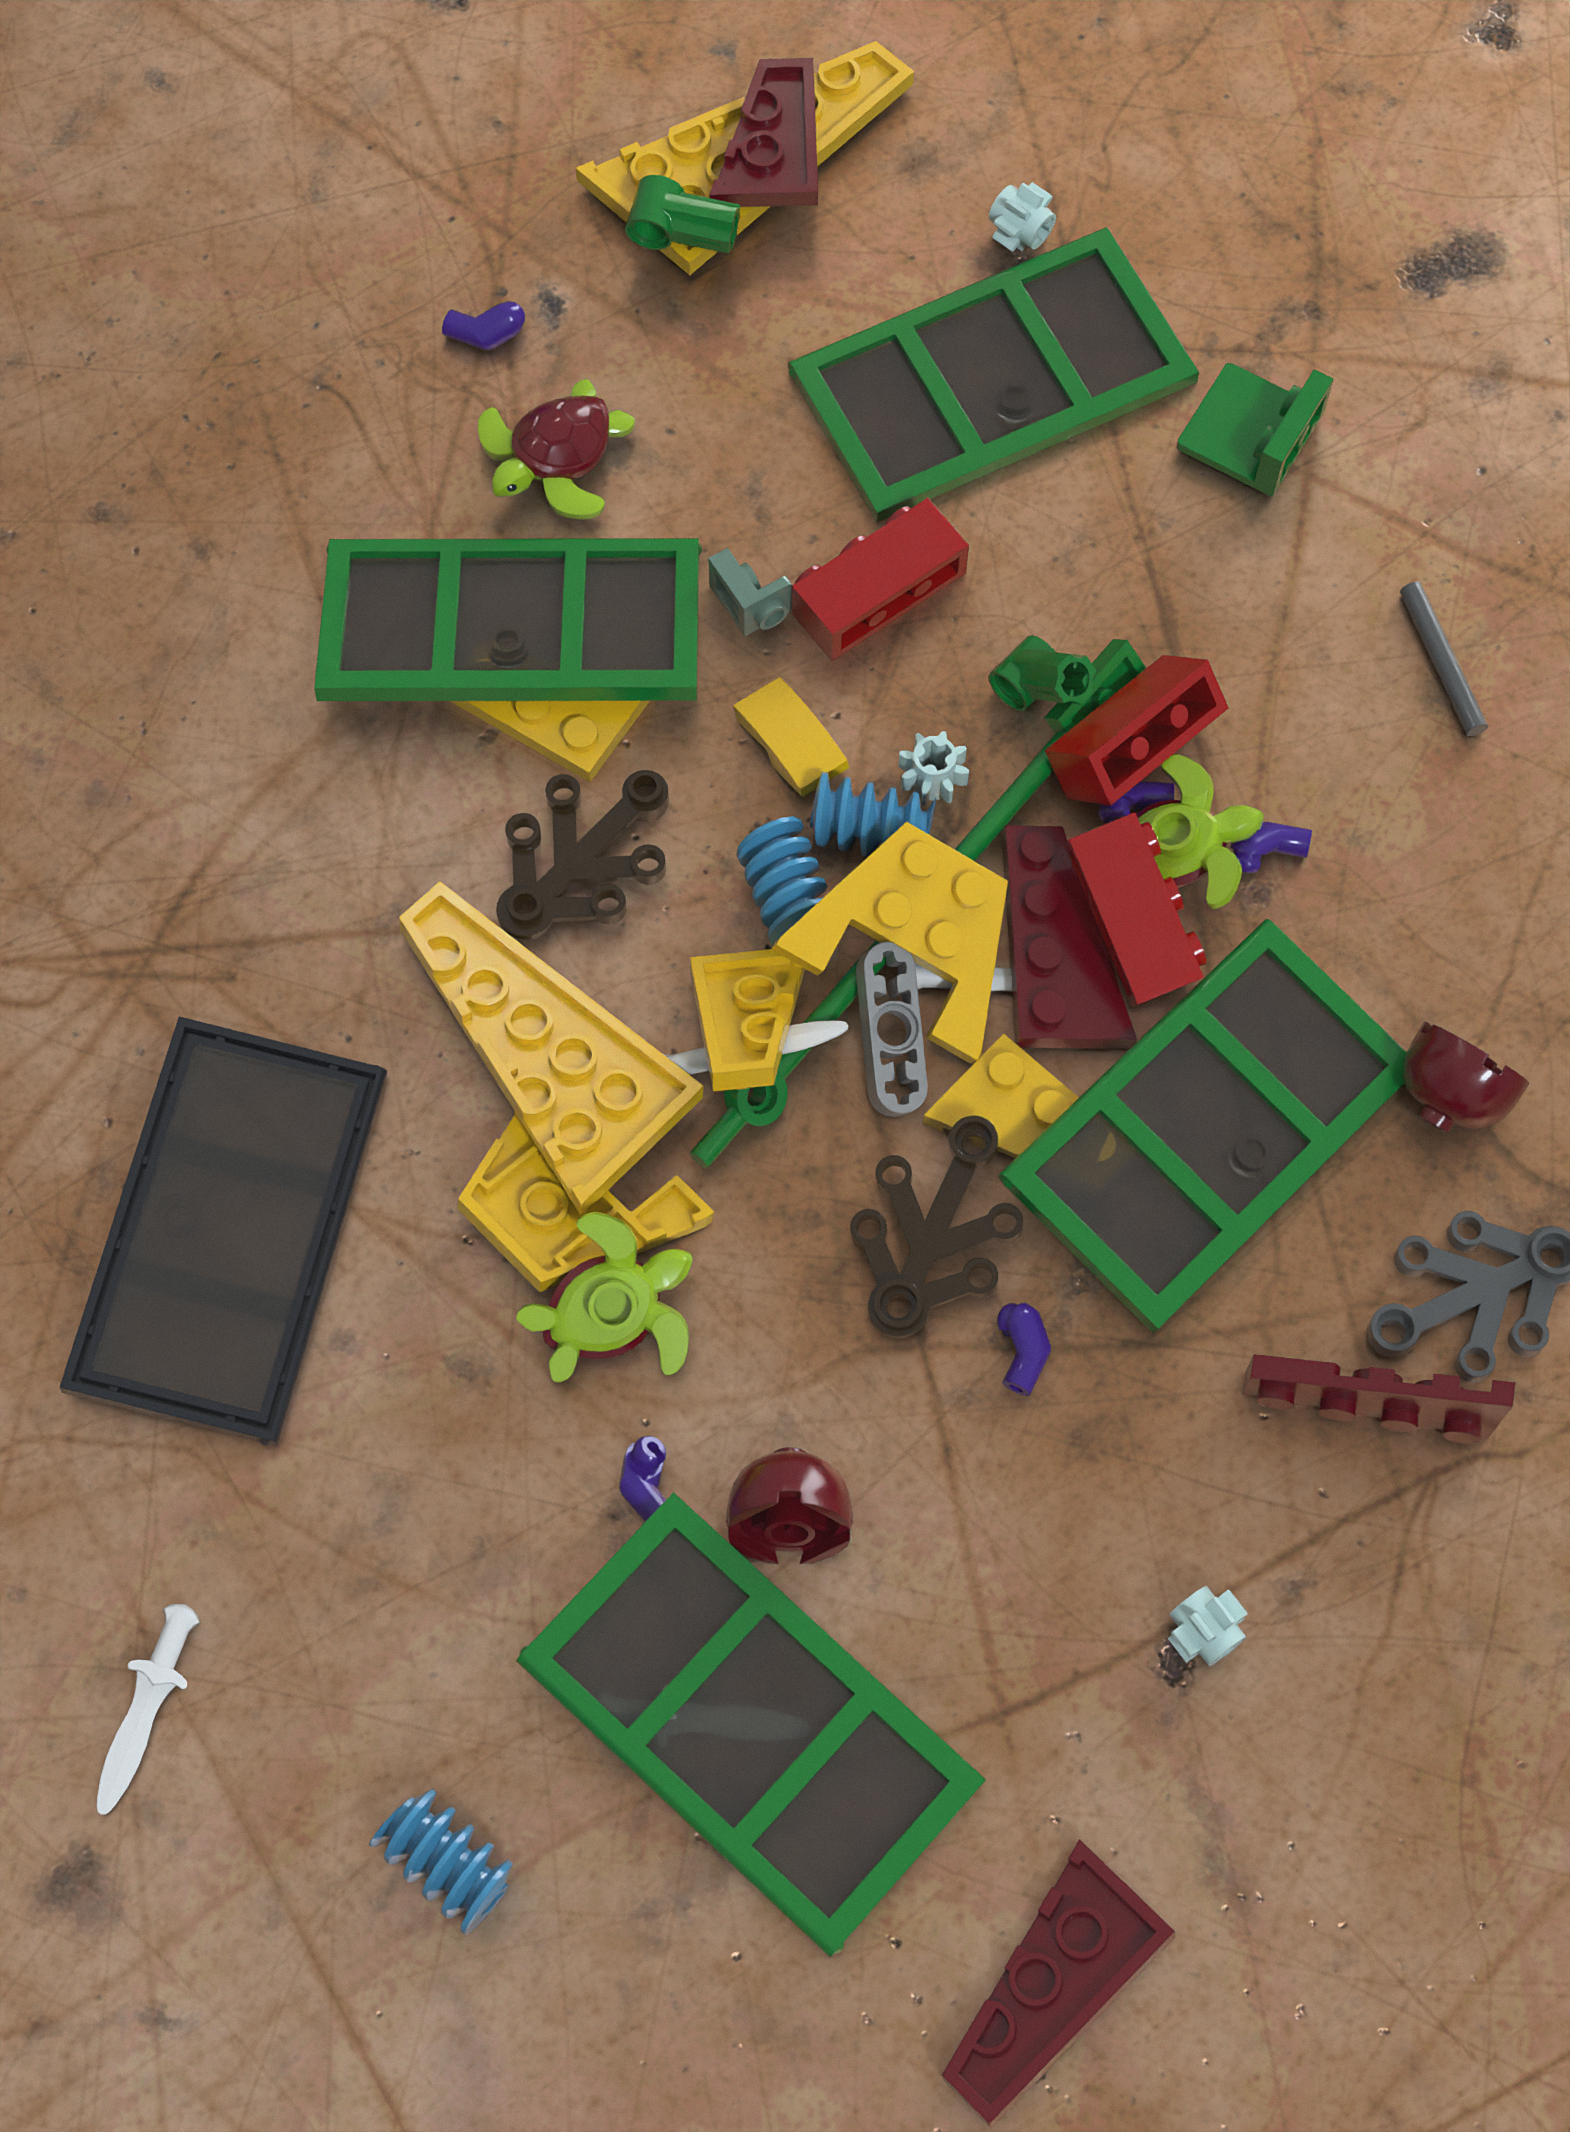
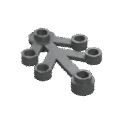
M1473 1211L1458 1213L1447 1229L1449 1243L1455 1249L1462 1252L1474 1251L1481 1245L1516 1258L1499 1268L1432 1247L1428 1240L1420 1236L1405 1238L1394 1255L1395 1265L1402 1274L1409 1277H1418L1429 1272L1462 1283L1463 1285L1413 1309L1397 1303L1382 1306L1375 1312L1367 1328V1337L1370 1345L1377 1353L1385 1357H1401L1413 1348L1421 1333L1478 1306L1469 1341L1456 1356L1455 1369L1458 1375L1467 1382L1478 1383L1484 1381L1493 1371L1496 1364L1493 1348L1509 1291L1531 1281L1524 1316L1518 1319L1510 1329L1508 1343L1511 1349L1520 1356L1533 1357L1539 1354L1549 1340V1330L1546 1323L1556 1287L1570 1282V1232L1567 1230L1546 1226L1536 1229L1528 1236L1485 1222L1482 1216ZM1462 1223L1470 1224L1475 1228L1477 1238L1469 1240L1461 1237L1458 1233L1457 1225ZM1409 1248L1419 1250L1424 1256V1263L1415 1265L1408 1262L1404 1251ZM1544 1250L1553 1251L1558 1255L1560 1265L1556 1267L1546 1265L1541 1259L1540 1252ZM1385 1326L1397 1328L1401 1333L1402 1340L1398 1343L1387 1342L1381 1335V1328ZM1519 1329H1532L1538 1336V1344L1527 1345L1519 1337ZM1474 1353L1481 1356L1485 1361V1369L1475 1371L1469 1368L1465 1361V1355Z

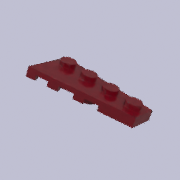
M1005 825L1002 833L1004 879L1008 881L1006 908L1016 1044L1020 1048L1130 1049L1136 1043L1137 1037L1102 937L1064 848V844L1068 840L1063 826Z
M1254 1354L1245 1372L1242 1395L1257 1397V1403L1267 1408L1288 1410L1294 1408V1404L1318 1408V1413L1321 1416L1332 1420L1351 1421L1356 1419V1416L1381 1420L1380 1425L1389 1430L1414 1432L1418 1430V1427L1443 1431L1442 1436L1447 1440L1470 1444L1479 1442L1480 1438L1488 1439L1511 1410L1516 1382L1492 1380L1491 1392L1464 1389L1460 1386V1376L1433 1373V1380H1422L1415 1384L1404 1383L1403 1378L1396 1374L1395 1369L1369 1367L1355 1370L1352 1377L1340 1376L1341 1368L1336 1363Z

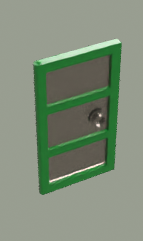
M1107 227L788 362L789 375L795 381L876 522L889 518L903 507L909 506L912 508L926 498L932 499L1196 384L1199 376L1198 369Z
M699 538L329 539V544L326 548L328 556L314 685L316 701H697L699 556L702 553Z
M1265 919L1016 1157L998 1177L1003 1185L1154 1334L1405 1083L1403 1069L1407 1052L1271 920Z
M674 1492L528 1646L520 1650L519 1656L516 1659V1662L829 1957L842 1951L844 1941L986 1780Z

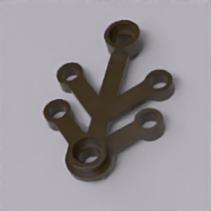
M641 770L631 774L623 784V798L578 842L576 809L581 803L580 785L570 775H556L548 781L545 788L547 804L553 810L554 866L538 882L534 850L540 845L542 839L538 820L531 814L519 813L512 816L505 827L508 845L513 850V886L501 894L497 902L496 912L502 929L509 935L519 939L530 940L544 934L553 922L597 920L600 923L610 925L619 922L625 916L626 898L624 892L618 886L612 884L601 885L593 891L591 897H558L571 883L637 880L642 884L652 885L662 880L666 873L665 855L655 845H642L636 848L631 856L599 857L635 820L654 821L666 812L669 805L668 785L660 774L650 770ZM645 785L653 786L656 789L649 796H640L635 792L636 788ZM562 788L573 792V795L567 800H558L553 796L557 790ZM522 827H528L534 831L532 836L527 839H518L513 834ZM647 858L654 859L659 863L657 868L651 871L640 869L638 864ZM606 898H613L619 902V905L611 911H605L598 907L599 902ZM530 902L536 906L535 910L528 915H521L515 911L516 907L521 903Z
M967 1116L957 1121L952 1127L949 1143L950 1151L954 1158L926 1219L923 1217L911 1186L913 1176L909 1162L901 1156L890 1155L878 1163L875 1171L877 1184L883 1192L889 1194L910 1248V1254L900 1274L885 1242L888 1230L883 1215L876 1210L865 1209L855 1214L851 1220L850 1230L852 1238L858 1246L864 1249L877 1283L868 1301L870 1319L874 1326L887 1336L904 1338L917 1333L926 1323L931 1308L969 1294L976 1298H984L991 1295L998 1286V1270L994 1263L986 1258H974L968 1261L963 1267L962 1272L925 1284L924 1282L933 1262L992 1240L999 1243H1011L1018 1239L1023 1231V1216L1016 1206L1009 1203L995 1205L988 1215L949 1229L976 1168L989 1164L998 1151L997 1131L994 1125L984 1117ZM977 1136L983 1139L986 1144L984 1150L979 1154L967 1153L962 1147L967 1138ZM891 1166H898L906 1174L902 1182L893 1185L884 1181V1171ZM1001 1214H1009L1015 1218L1017 1224L1010 1232H999L993 1225L995 1218ZM865 1220H874L881 1228L876 1237L866 1239L858 1234L859 1225ZM984 1268L988 1270L992 1275L990 1283L980 1288L973 1286L969 1282L968 1277L974 1269ZM897 1298L907 1300L911 1305L910 1312L902 1318L891 1316L887 1311L891 1301Z

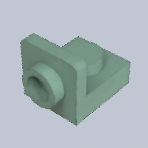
M728 548L708 558L709 586L744 637L760 628L768 630L777 626L792 610V584L786 576H782L761 588L752 568L747 563L739 565Z

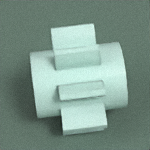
M1033 182L1029 186L1022 183L1019 189L1013 185L1007 186L997 196L989 212V220L998 227L992 238L1011 252L1016 248L1023 251L1026 245L1033 250L1038 248L1047 239L1056 222V215L1047 208L1053 196Z
M942 731L938 736L926 738L920 733L915 734L914 752L906 750L899 753L898 767L906 771L901 778L902 791L913 789L915 792H918L921 797V805L924 806L929 800H934L935 797L936 800L943 798L948 804L951 803L953 799V785L967 786L969 769L961 766L966 760L967 748L965 746L955 748L947 740L945 731Z
M1204 1586L1185 1599L1169 1614L1178 1627L1171 1632L1172 1635L1168 1640L1186 1663L1199 1654L1210 1667L1228 1655L1247 1638L1238 1624L1245 1620L1244 1617L1248 1613L1229 1589L1217 1598L1207 1586Z

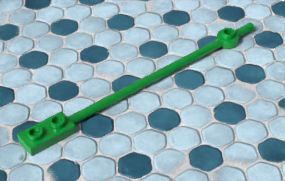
M1113 639L1092 662L1096 669L1093 677L1094 693L1083 704L1057 702L1044 717L1055 735L955 848L956 851L976 861L1003 830L1005 825L1010 822L1054 771L1045 750L1146 669V666L1128 640ZM875 940L865 952L880 944V942ZM883 957L882 962L873 967L874 975L886 964V957ZM859 959L803 1023L836 1021L858 996L856 967ZM813 1047L783 1054L774 1085L753 1087V1094L748 1101L747 1096L750 1088L725 1090L724 1100L727 1110L690 1151L689 1154L692 1159L703 1168L708 1169L747 1123L754 1126H765L774 1122L782 1114L786 1106L788 1090L785 1079Z

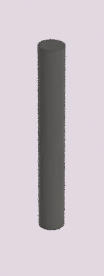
M1415 581L1405 585L1400 590V594L1467 736H1475L1484 732L1488 728V724L1421 582Z

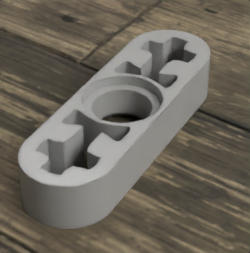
M883 942L865 952L859 959L856 967L867 1091L872 1106L879 1113L888 1117H901L919 1108L924 1102L928 1090L916 967L912 955L892 942ZM883 957H886L887 965L897 967L899 973L898 976L889 981V996L894 998L901 995L903 1002L889 1001L876 1006L875 999L883 997L887 992L884 976L874 975L873 967L882 962ZM883 1014H894L904 1022L906 1037L901 1045L891 1046L880 1039L877 1032V1023ZM906 1053L908 1061H903L896 1066L899 1083L909 1084L910 1094L902 1097L900 1104H898L896 1095L892 1093L886 1094L885 1084L894 1080V1062L882 1065L881 1058L891 1059Z

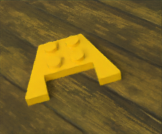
M906 822L777 939L772 950L818 976L824 971L848 924L880 943H894L909 952L916 964L952 984L925 1038L972 1064L978 1060L982 1052L1008 881Z
M515 1112L499 1139L496 1138L459 1196L457 1209L539 1292L559 1285L563 1278L582 1262L595 1257L605 1256V1253L601 1246L577 1228L576 1222L581 1217L580 1213ZM678 1175L674 1176L633 1211H629L608 1190L584 1213L595 1211L609 1214L630 1226L636 1236L637 1254L705 1228L712 1222L714 1211Z

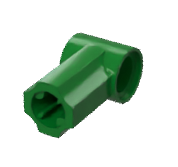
M648 175L639 181L625 232L632 242L647 249H666L671 245V242L729 254L730 250H733L737 236L740 205L687 194L679 183L671 178L662 175Z
M1030 635L990 672L988 680L993 691L1005 704L1017 711H1025L1035 700L1083 704L1094 693L1093 677L1096 669L1087 656L1056 652L1041 638Z

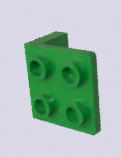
M1226 363L1178 438L1177 449L1273 497L1324 415L1334 378L1314 369L1302 388L1293 385L1290 391H1287L1233 363Z

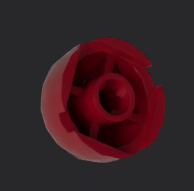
M1425 1021L1412 1040L1404 1059L1403 1078L1407 1091L1422 1104L1417 1116L1446 1133H1449L1454 1124L1471 1130L1490 1128L1503 1120L1516 1106L1528 1087L1529 1082L1507 1065H1505L1503 1070L1497 1068L1498 1064L1488 1057L1489 1054L1437 1025L1433 1024L1431 1026Z
M780 1448L773 1453L762 1456L742 1469L733 1483L726 1510L728 1540L744 1556L765 1563L779 1564L775 1551H803L800 1564L815 1563L834 1557L848 1547L851 1540L853 1510L846 1483L838 1470L828 1462L799 1448Z

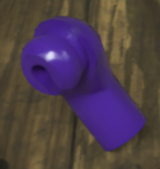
M511 301L497 304L476 318L451 309L443 321L442 334L483 350H492L521 331L525 322V313L519 304Z
M1140 781L1111 806L1099 804V817L1103 822L1110 823L1129 815L1130 810L1141 811L1156 802L1174 800V783Z
M1263 822L1261 829L1253 837L1235 843L1231 842L1230 848L1233 849V853L1239 859L1242 872L1255 873L1260 869L1262 855L1270 852L1307 858L1312 830Z
M1009 1303L999 1311L997 1325L998 1329L1002 1330L1005 1336L1012 1338L1017 1353L1002 1383L1006 1388L1019 1395L1030 1396L1051 1353V1344L1040 1312L1027 1303H1020L1019 1305Z
M653 1436L640 1437L627 1448L623 1458L619 1481V1490L622 1496L644 1522L667 1500L658 1490L663 1462L667 1455L666 1448L658 1438Z

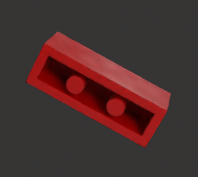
M926 498L912 508L909 506L903 507L889 517L885 526L868 537L862 535L851 540L842 549L840 555L825 565H814L806 569L797 578L795 584L792 585V615L827 657L834 661L965 575L969 544L929 498Z
M1162 655L1048 747L1045 753L1067 799L1111 806L1229 709L1208 659Z
M1134 812L1075 836L1064 844L1068 858L1131 1008L1204 978L1200 966L1207 964L1203 947L1194 931L1185 933L1177 914L1178 911L1184 909L1183 900L1173 878L1170 876L1163 879L1154 857L1161 855V849L1156 834L1149 822L1140 825L1138 817Z

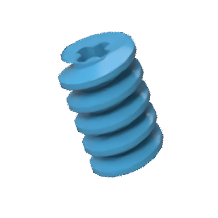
M822 771L814 798L810 828H814L817 846L825 847L833 834L836 833L840 851L848 852L855 840L859 838L861 854L864 857H868L875 851L879 843L885 842L906 822L930 835L936 797L927 811L921 810L918 792H913L905 805L899 806L895 787H890L883 799L877 801L874 783L867 782L859 796H854L850 777H844L837 790L832 791L830 790L828 773Z
M794 816L783 817L755 829L739 844L736 853L741 866L746 867L744 876L748 885L753 887L752 897L756 905L761 907L759 915L764 926L769 928L767 936L772 946L777 939L822 899L818 897L828 887L824 878H810L818 871L820 866L816 858L803 857L810 851L812 845L807 837H796L801 833L804 825L801 819Z
M432 1788L416 1798H409L396 1809L377 1830L370 1840L369 1846L377 1847L389 1841L384 1853V1860L390 1865H395L409 1858L403 1871V1878L407 1882L414 1883L428 1875L422 1890V1896L426 1900L432 1901L448 1893L441 1908V1914L451 1919L467 1911L461 1924V1933L467 1935L491 1913L508 1891L509 1885L506 1883L513 1863L508 1859L492 1869L486 1865L494 1845L489 1841L471 1851L467 1846L475 1827L469 1824L452 1833L448 1828L456 1809L450 1806L440 1813L433 1815L430 1812V1808L437 1792Z

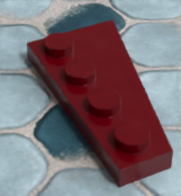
M1080 1839L1070 1854L1068 1864L1054 1888L1051 1887L1038 1909V1915L1020 1946L1017 1945L1004 1967L1005 1972L989 1999L983 2003L942 2074V2078L947 2085L990 2129L1175 1938V1931Z

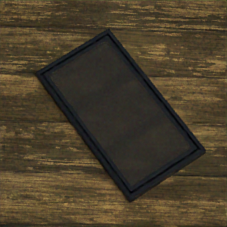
M179 1016L59 1387L61 1392L260 1442L265 1446L278 1445L388 1073L387 1070L378 1065H371Z

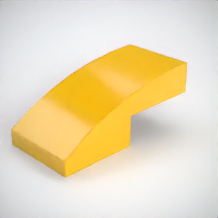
M778 677L733 705L737 721L767 750L772 767L802 797L817 788L822 771L827 772L829 780L850 768L847 758L824 726L781 677Z

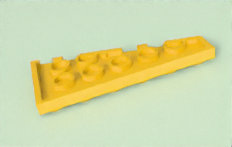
M877 41L820 64L818 72L814 73L817 167L913 85L914 71ZM745 97L670 127L668 136L640 147L638 142L619 149L620 156L597 166L593 161L576 167L577 181L626 223L639 181L644 176L662 175L671 178L679 183L685 193L709 198L715 179L718 180L724 164V154L729 140L733 139L740 121L741 108ZM771 206L740 207L737 235ZM671 242L669 247L660 250L689 275L694 273L718 252Z
M439 881L399 917L400 931L581 1216L703 1098L704 1086L442 882Z

